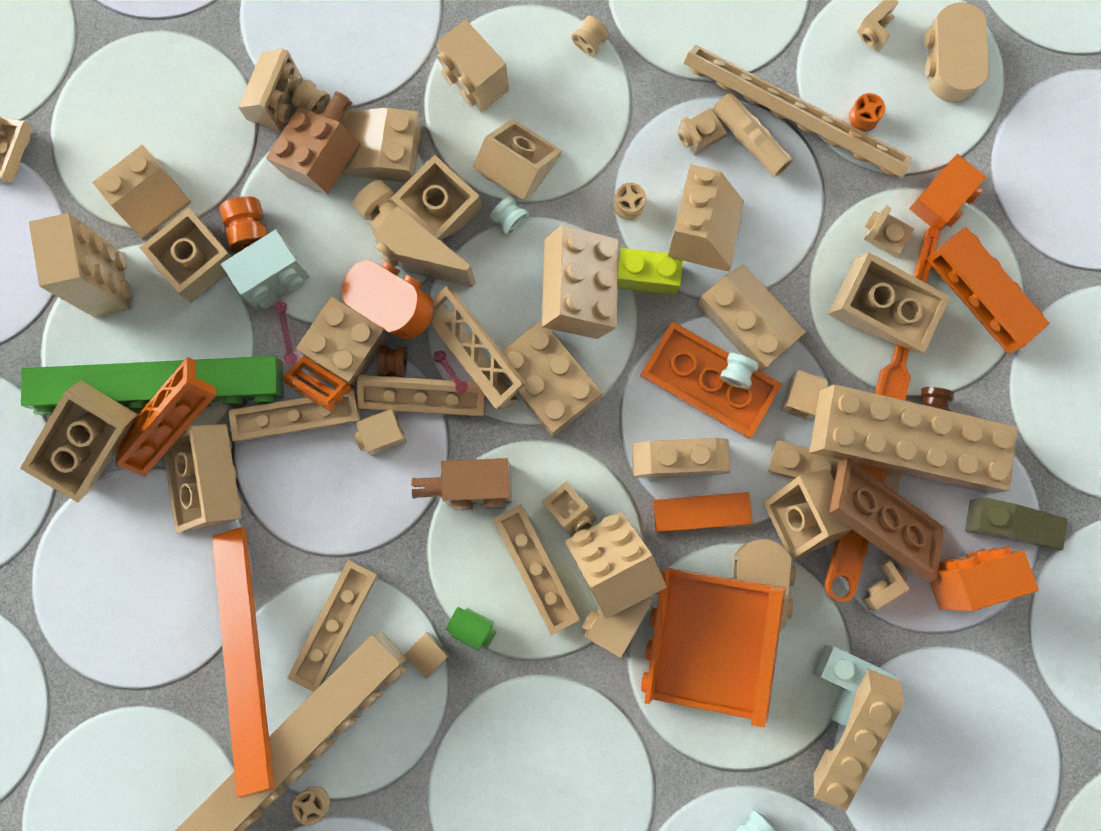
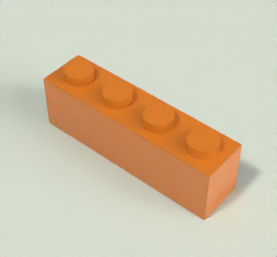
M964 227L926 258L1007 354L1027 345L1050 324L1043 316L1042 311L1022 292L1019 284L1008 276L1002 269L999 261L989 254L980 243L979 238L971 233L967 227Z

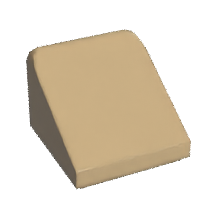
M427 632L410 648L405 656L427 679L450 654Z

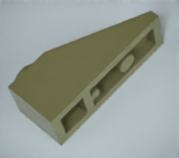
M982 497L969 501L965 531L1063 550L1068 519L1019 504Z

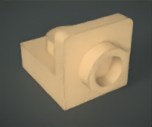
M883 0L864 18L857 30L862 41L867 46L873 47L877 52L883 48L890 37L885 28L895 18L892 13L899 3L897 0Z
M712 108L707 109L692 119H689L688 116L682 118L678 131L681 143L685 148L690 147L694 155L725 138L727 134Z
M886 205L880 213L874 211L867 221L865 227L869 231L864 240L897 257L907 243L914 228L890 215L889 212L892 208Z
M567 481L542 501L571 538L576 532L591 528L592 524L597 520L589 506Z
M886 561L878 565L888 583L883 579L867 589L869 594L862 598L868 610H878L910 589L906 584L908 580L907 575L898 564L894 565L892 561Z

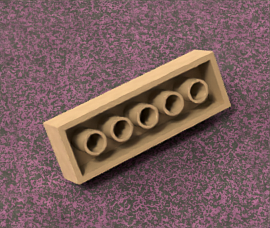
M834 384L819 390L809 453L842 461L849 458L856 464L990 494L1010 490L1018 427Z

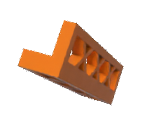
M187 357L138 414L117 449L115 465L145 477L216 397V387L196 378L195 360Z

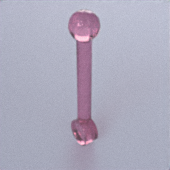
M279 301L275 305V310L280 316L286 348L284 361L289 365H293L297 362V355L292 352L285 314L287 304Z
M444 351L434 352V361L442 364L456 384V391L458 393H465L468 389L467 383L458 378L446 361V353Z

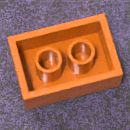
M1010 546L999 549L995 547L987 550L983 548L966 553L967 559L962 557L940 561L938 578L930 582L939 609L976 611L1039 591L1025 550L1011 551Z

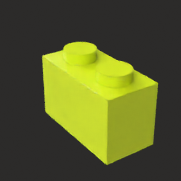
M620 248L617 288L677 295L681 284L683 260L667 257L668 253Z

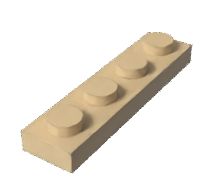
M359 375L357 378V402L359 409H392L393 411L484 416L485 394L475 382Z
M353 389L349 394L344 393L342 395L343 400L340 403L335 402V408L331 412L307 397L228 410L232 441L237 443L360 421L356 391Z
M777 440L774 444L768 472L796 479L800 475L829 469L835 481L838 463L842 460L809 453V448ZM887 471L884 484L897 493L902 474Z
M520 504L493 518L550 634L553 635L580 621L522 505Z
M352 560L347 561L287 677L288 679L313 692L324 682L379 574Z

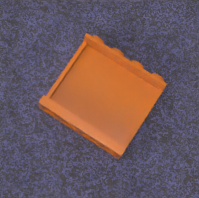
M667 567L661 573L667 588L654 594L659 595L657 608H652L649 625L654 628L653 640H648L645 652V659L650 660L649 671L648 673L644 672L641 683V692L646 693L644 703L650 704L654 699L752 719L751 725L765 728L769 715L786 588Z

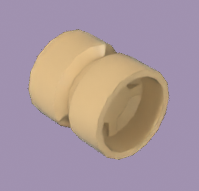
M381 179L368 184L358 193L353 201L354 208L365 220H370V226L374 231L397 207L390 199L395 193Z

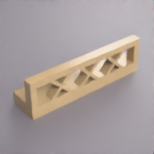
M446 286L433 300V316L430 324L495 409L512 407L519 400L515 394L526 385L525 381L454 290ZM447 299H449L454 306L453 314L446 305H443V303ZM460 323L468 324L471 327L472 338ZM479 348L488 349L491 353V363ZM498 372L506 373L514 384L509 387Z

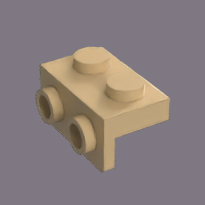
M0 117V181L12 183L14 176L19 171V163L25 148L30 142V134L33 126L24 121Z

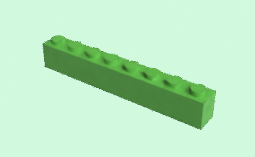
M277 356L195 360L196 378L216 387V397L211 402L223 401V405L239 406L242 405V400H254L255 404L274 403V399L284 398L283 361ZM184 360L21 368V406L32 409L33 414L51 415L64 392L82 380L121 405L128 406V409L139 411L148 404Z

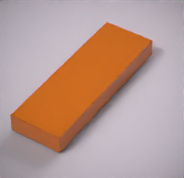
M749 492L653 500L655 532L753 524Z

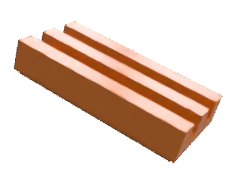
M305 356L282 376L285 384L330 412L335 408V402L340 403L343 400L342 395L344 393L349 394L352 391L349 383ZM304 367L305 369L314 373L315 375L327 381L331 385L335 386L336 389L333 390L329 388L325 384L321 383L320 380L308 375L301 369ZM294 376H296V377H298L299 379L303 380L304 382H306L307 384L311 385L312 387H314L315 389L319 390L320 392H322L323 394L327 395L328 397H325L324 395H322L321 393L317 392V391L314 390L313 388L309 387V386L306 385L305 383L301 382L300 380H298V379L295 378Z

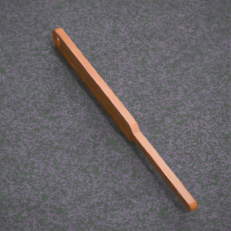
M931 226L924 232L913 277L926 284L931 268L926 258L935 251L940 233L936 226ZM895 344L891 363L880 370L874 394L905 401L911 379L906 367L910 349ZM858 464L884 483L887 470ZM854 530L835 542L826 576L825 592L831 600L836 602H847L854 597L861 575L869 541ZM839 576L845 578L849 584V591L843 598L837 597L832 591V582Z

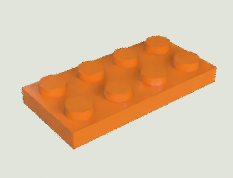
M673 321L640 374L641 378L749 440L754 435L782 386V383L759 370L752 373L750 378L752 384L748 390L724 382L719 377L722 370L727 369L729 353Z

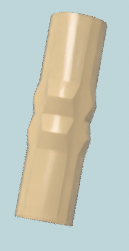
M732 92L726 94L716 103L713 112L773 178L781 174L792 163L793 158L775 140L770 131L761 124L760 120Z

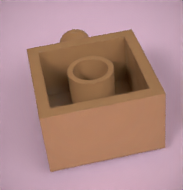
M336 91L323 113L316 114L298 107L278 140L273 144L266 159L287 178L328 195L360 145V142L340 123L349 107L353 104L352 101L344 94Z
M508 458L441 461V477L412 478L411 486L425 487L424 489H411L413 499L442 497V501L451 505V508L455 511L473 510V504H484L486 509H504L505 503H512L511 464Z

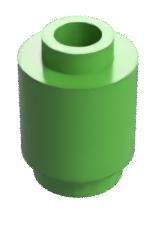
M457 607L446 627V630L452 633L451 637L477 651L482 646L488 649L497 632L492 629L493 621L469 608L464 610L460 607Z

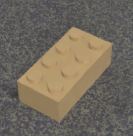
M70 213L29 221L38 282L41 288L94 318L131 310L129 299H132V290L128 281L125 280L124 270L127 269V262L122 251L116 249L110 242L104 240Z

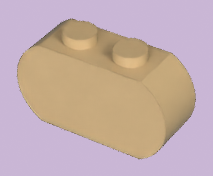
M968 3L948 5L941 10L930 28L925 31L924 47L928 48L925 75L929 77V87L934 95L944 101L957 103L971 98L989 76L987 20L985 14L974 5Z
M725 438L659 440L632 444L634 478L712 476L731 472L729 440Z
M768 539L750 541L742 545L734 554L732 578L786 588L780 627L781 632L786 626L787 618L791 619L793 600L788 599L789 585L793 586L795 583L796 568L791 566L792 558L781 544Z

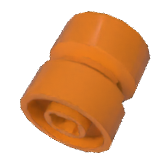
M250 196L236 197L220 205L223 224L225 227H229L226 229L225 234L230 251L240 252L268 234L266 225L260 224L264 215L258 198Z

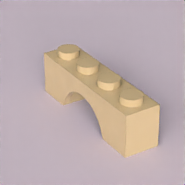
M867 669L854 695L849 721L840 741L833 750H825L813 774L815 799L847 811L905 704L900 681Z

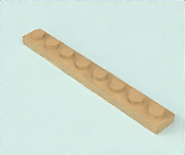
M695 45L688 52L683 64L689 66L694 74L702 77L708 76L716 80L719 87L728 91L735 90L739 92L749 103L761 104L769 108L770 112L781 119L788 118L796 122L801 130L808 133L815 132L825 137L824 140L834 147L842 146L860 161L867 162L869 160L878 165L879 169L887 175H897L903 178L908 170L912 157L698 45Z

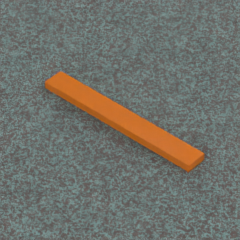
M239 527L213 535L212 540L236 794L239 798H245L271 791L275 788L247 530Z

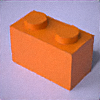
M956 154L911 205L909 210L930 227L936 226L939 230L946 224L952 227L963 214L960 210L961 206L965 202L971 205L982 193L983 190L979 186L987 177L959 154Z

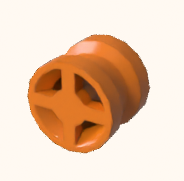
M873 93L861 95L849 112L850 124L863 132L874 129L885 113L886 107L882 98ZM863 114L869 115L870 118L865 117V116H862V115H863Z

